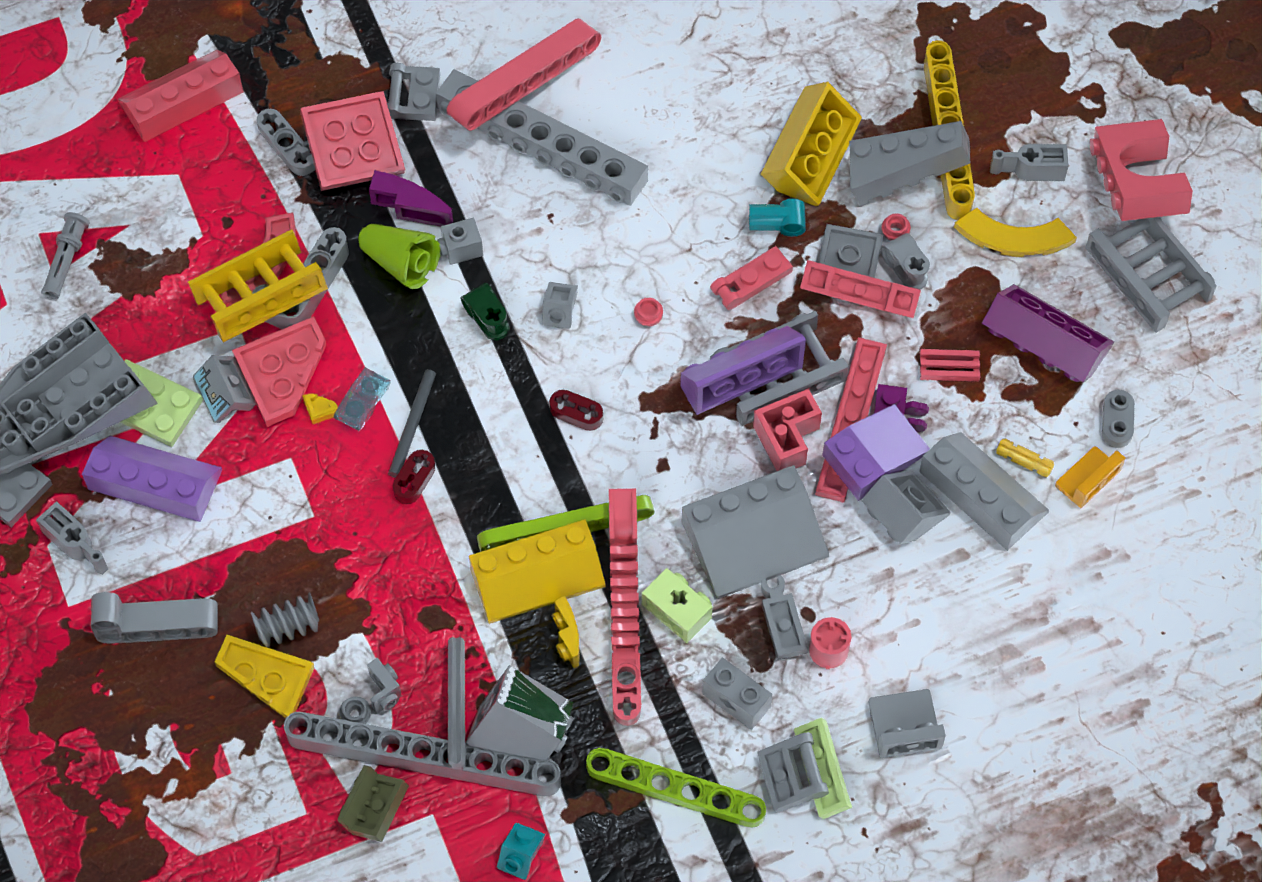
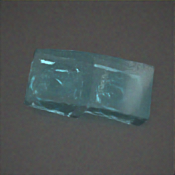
M365 367L348 390L333 418L360 431L372 416L376 404L389 389L391 380Z

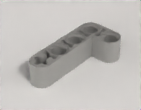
M335 227L326 229L303 263L305 267L314 262L319 267H326L322 270L328 289L349 255L344 231ZM260 285L256 287L252 293L254 294L264 289L268 285ZM327 290L265 322L284 329L311 318ZM292 312L297 313L294 316H287L289 313Z
M100 592L94 594L91 598V629L99 642L107 644L208 638L218 633V603L212 599L122 603L117 594Z

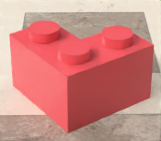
M809 388L754 410L753 428L776 471L793 465L795 468L806 465L808 448L802 436L819 430L822 412Z

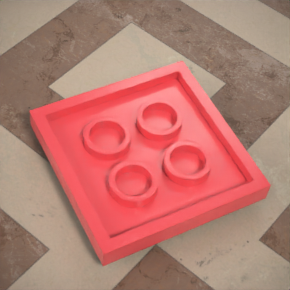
M384 91L302 107L300 109L321 191L371 181L374 170L393 175L405 173L403 159Z

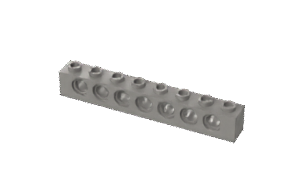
M453 69L436 92L437 109L445 116L450 117L447 114V106L457 94L478 81ZM519 101L477 127V129L487 133L493 140L502 141L510 145L515 151L526 153L536 158L539 163L546 166L550 165L560 170L563 175L569 178L574 177L584 182L590 189L600 190L608 194L616 202H624L631 206L648 182V165Z

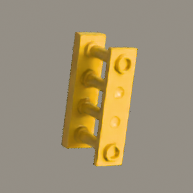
M292 229L188 281L197 305L209 301L216 311L215 314L211 315V318L223 343L328 289L319 265L314 262L305 267L297 255L301 253ZM287 261L295 273L279 280L271 268ZM261 274L268 286L253 294L245 281ZM234 287L242 300L226 307L219 294Z

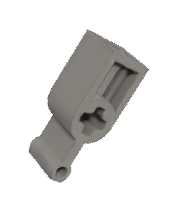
M1026 144L1018 152L995 150L991 159L990 173L1015 172L1018 178L1025 181H1065L1069 167L1067 144Z
M57 501L36 519L42 533L68 557L75 560L86 558L93 564L96 572L102 575L108 570L102 553L92 548V542L85 527Z

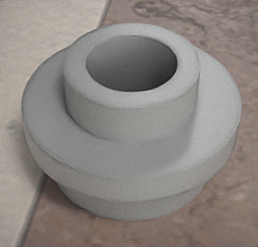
M350 697L342 703L340 717L342 720L366 724L371 717V707L364 698ZM358 709L361 711V714L358 717H352L350 715L351 711Z

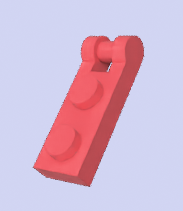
M775 246L726 277L716 279L711 284L710 289L715 295H720L723 299L722 304L727 310H731L792 273L793 266ZM734 287L737 292H731L730 288Z

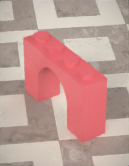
M1162 119L1096 126L1094 138L1090 139L1092 156L1096 155L1099 174L1103 173L1106 192L1110 191L1112 208L1118 211L1121 221L1190 213L1193 190L1185 173L1144 176L1125 168V166L1136 162L1167 159L1170 136Z

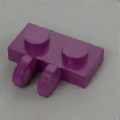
M878 384L874 414L895 404L903 415L925 416L929 412V407L925 403L916 401L906 403L907 388ZM906 418L916 432H923L927 429V424L923 419Z

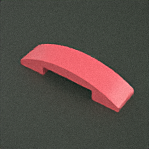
M807 260L800 289L914 318L921 290L810 260Z

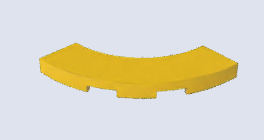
M975 208L954 224V228L974 244L982 248L985 246L1001 252L1002 255L1025 257V255L1036 254L1048 255L1076 243L1077 239L1059 218L1039 226L1015 227L993 220L978 208Z

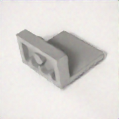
M929 689L869 698L868 704L880 758L942 749L946 737L943 724H937Z

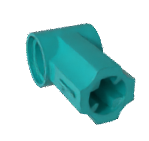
M787 199L782 201L780 205L749 204V230L780 231L785 236H800L806 231L805 203L799 199Z

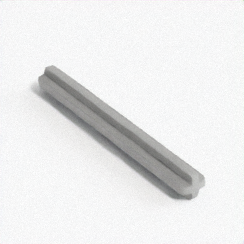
M452 637L448 640V767L451 770H462L465 767V641L461 637Z

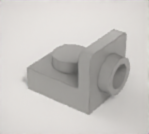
M548 283L543 300L542 324L544 326L571 328L572 311L577 298L578 285Z

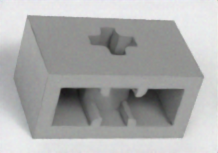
M723 657L703 680L702 694L751 730L771 708L772 693Z

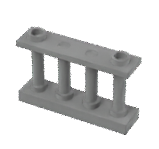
M1161 217L1137 219L1136 222L1110 237L1105 236L1099 228L1089 234L1085 248L1155 333L1165 328L1170 315L1169 310L1197 293L1201 295L1206 303L1212 299L1217 286L1214 278L1210 273L1205 272L1163 223ZM1143 230H1146L1155 241L1128 258L1123 257L1116 249L1117 245ZM1162 250L1173 262L1146 279L1140 278L1133 269ZM1179 272L1191 283L1164 300L1158 299L1151 291L1153 287Z
M816 311L809 314H799L792 321L776 328L781 329L789 326L801 333L820 365L819 368L811 372L803 371L801 368L791 373L793 379L781 384L774 380L765 384L767 388L765 392L758 395L747 392L738 396L741 401L737 403L736 418L741 427L754 421V410L808 388L811 394L815 395L847 380L849 366L844 358L836 361L830 360L813 332L817 329L818 314ZM762 333L748 340L754 341L760 337H763L765 333ZM741 343L730 348L723 347L718 349L710 356V359L719 352H729L736 349Z

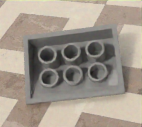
M794 465L682 507V525L717 599L762 582V579L766 578L767 581L829 557V552L808 493Z

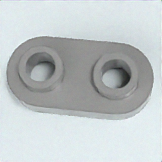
M1124 390L1109 392L1103 403L1102 437L1109 446L1114 448H1122L1128 445L1134 433V399ZM1115 401H1122L1124 405H1118ZM1114 427H1121L1124 431L1118 432Z

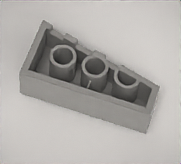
M961 121L849 141L850 189L860 207L869 204L870 199L880 195L884 198L894 194L893 190L909 184L912 187L919 184L923 178L931 175L937 177L971 163L970 140Z

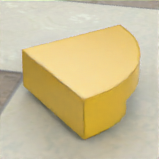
M318 394L302 395L312 424L341 415L339 407L334 401L318 396Z

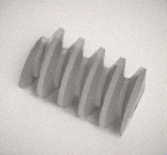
M308 593V603H305L300 596L296 597L295 607L289 600H285L283 611L277 604H273L271 615L265 608H261L259 619L251 612L259 640L267 648L270 647L271 637L278 644H281L283 633L290 640H293L295 629L302 636L306 635L307 625L314 632L318 631L319 618L311 593Z

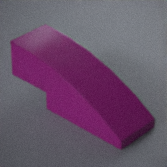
M374 170L369 187L371 204L395 208L396 219L440 227L453 223L452 209L436 195L410 180Z

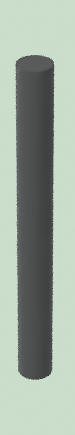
M427 369L423 374L388 472L391 477L396 478L405 463L436 373L432 370Z

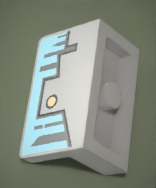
M211 355L193 375L198 390L215 423H220L232 410L250 411L256 405L234 356Z

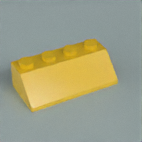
M829 82L805 86L761 175L779 193L799 199L813 206H819L849 146V141L852 140L862 119L861 115Z
M586 519L469 555L470 571L489 624L554 604V601L563 596L569 599L606 587L596 546Z

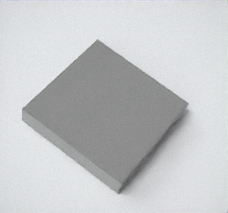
M826 224L818 263L875 278L883 234Z

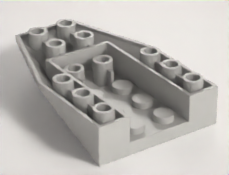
M86 312L16 364L0 383V475L71 446L158 404Z

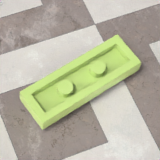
M819 718L794 728L795 736L808 732L812 734L814 740L812 748L820 775L829 790L828 795L814 799L819 817L825 819L852 808L827 721Z

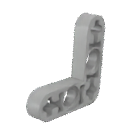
M262 110L257 116L258 130L295 175L305 176L315 171L308 140L304 142L277 110ZM266 121L275 122L277 129L275 133L270 124H265ZM284 137L294 140L288 147H282L278 144L279 140ZM301 158V160H303V161L306 160L307 163H305V164H302L301 162H298V163H297V160Z

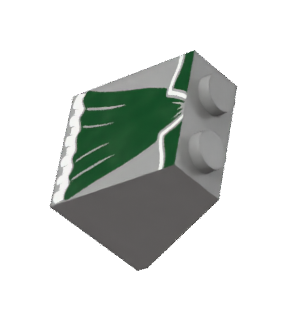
M509 665L479 705L466 744L472 747L546 761L553 751L558 753L567 740L565 733L573 721L570 713L574 703Z

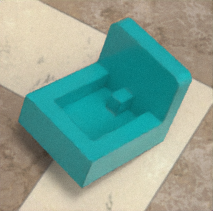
M516 822L502 844L497 868L525 880L529 875L531 863L543 844L545 834Z

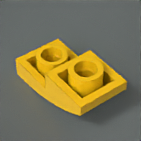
M563 596L554 601L555 613L552 614L553 620L560 630L558 632L559 644L556 645V648L564 662L569 660L572 667L576 668L579 666L580 660L579 634L573 611L566 597Z

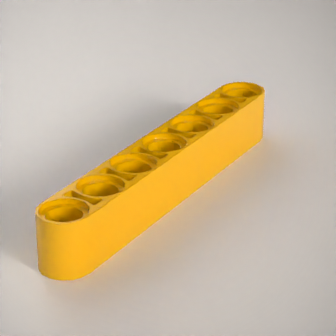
M932 41L926 47L924 59V74L932 124L936 126L961 121L963 124L951 48L944 41ZM968 164L941 175L946 211L955 220H959L971 212L974 203L975 192L971 167Z

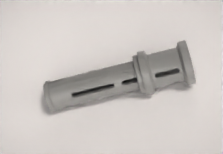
M68 212L65 214V224L62 233L58 234L56 238L58 248L44 287L41 290L44 296L51 299H59L73 255L81 249L82 242L80 240L84 229H87L90 224L86 217L77 213Z

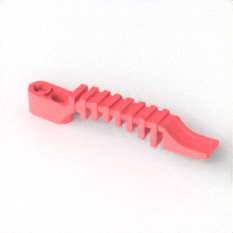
M636 488L609 489L610 561H612L610 562V576H612L610 578V587L612 591L611 620H613V623H611V635H613L611 637L613 650V715L615 720L624 726L635 724L641 715L640 653H638V650H640V636H638L639 622H637L639 620V608H637V605H639V593H637L638 577H636L638 576V562H636L638 561ZM626 671L630 672L635 676V680L629 685H624L617 679L619 674ZM624 703H630V707L633 709L628 716L624 715L623 710H618L624 707Z

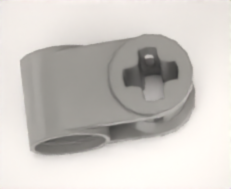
M905 233L881 245V254L884 261L892 268L904 286L919 290L926 286L930 262L909 233Z

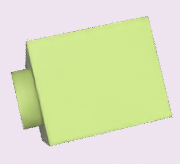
M668 568L642 592L641 605L686 643L712 618L713 606L710 599L702 592L696 593L689 587V583L681 574L677 572L674 574Z

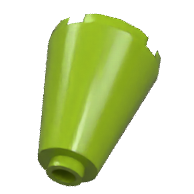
M369 224L361 230L358 237L360 249L410 289H418L426 284L429 279L424 277L430 270L435 271L440 258V243L430 233Z

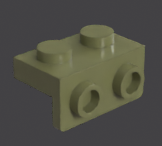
M364 765L341 809L338 822L352 835L382 842L409 785L402 779L380 775L371 766Z

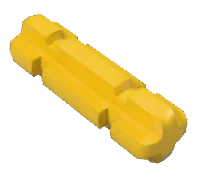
M1006 438L1000 441L996 450L998 455L1006 459L1009 456L1011 457L1010 461L1031 471L1036 469V473L1044 477H1048L1054 468L1052 460L1046 457L1041 459L1039 454L1020 445L1016 447L1013 445L1014 442Z

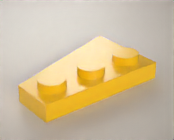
M226 635L215 660L216 667L284 718L296 712L315 668L313 662L230 635Z

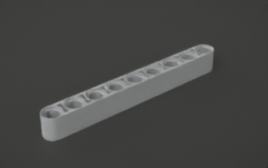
M305 712L291 713L284 721V730L289 744L300 750L539 796H552L559 791L561 786L560 768L556 762L550 759L544 761L472 747L465 743L464 769L451 770L448 767V763L445 762L448 758V740ZM296 727H307L303 734H292ZM329 732H335L338 734L337 737L331 741H326L322 739L323 736ZM359 738H366L369 740L368 743L362 747H357L353 745V743ZM389 744L399 745L398 750L392 753L384 751V748ZM419 750H428L430 752L426 758L419 759L415 757ZM483 761H487L492 764V767L488 770H479L476 768L477 765ZM513 767L523 770V773L519 776H510L507 772ZM544 773H550L554 776V779L550 782H542L538 778Z

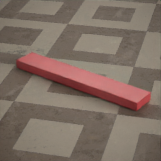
M858 337L831 438L846 427L868 417L887 344ZM824 459L815 495L845 502L848 487L826 459Z

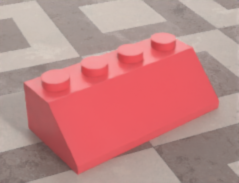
M215 50L118 98V102L142 140L146 142L244 91L240 74L228 55L222 51Z

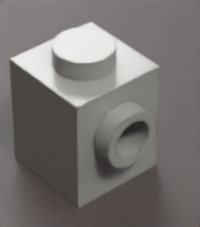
M474 217L441 226L442 238L437 239V241L440 243L441 255H447L450 265L483 256L482 240Z

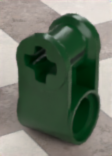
M487 283L460 297L466 312L474 319L488 339L500 340L507 336L509 324L506 320V310Z

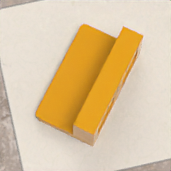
M1094 446L1056 481L1055 486L1078 507L1082 508L1122 470L1126 458L1117 450L1108 457L1098 447Z

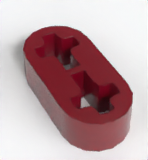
M558 390L551 395L549 401L550 412L555 418L589 431L596 430L602 425L604 419L603 408L598 402L568 390ZM564 400L568 401V406H564L562 409L558 408V403L562 404ZM591 411L595 412V417H591L590 420L585 419V414H589Z
M422 449L412 452L393 482V492L396 500L400 503L411 504L416 502L435 472V460L429 451ZM425 460L427 467L422 466L418 473H416V462L421 464ZM412 480V491L407 490L405 494L402 493L401 486L407 487Z

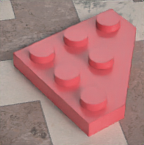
M314 316L232 350L233 356L267 427L295 415L303 398L302 395H304L324 352L326 341Z

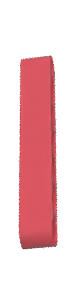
M579 18L573 20L457 94L448 104L447 114L467 130L472 131L595 51L601 42V34Z

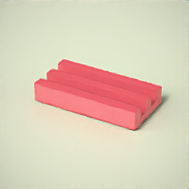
M921 349L920 380L979 382L980 351ZM926 368H943L945 370L960 368L973 369V371L926 370Z

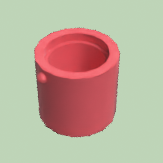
M828 617L819 620L813 626L809 643V653L813 662L826 669L836 668L845 662L852 638L848 625L841 619Z

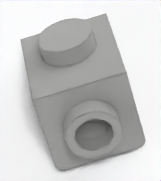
M376 658L367 666L370 677L381 689L379 693L370 699L372 708L377 714L383 709L387 711L393 708L402 695L400 685L396 681L398 676L394 669L388 663L383 665Z

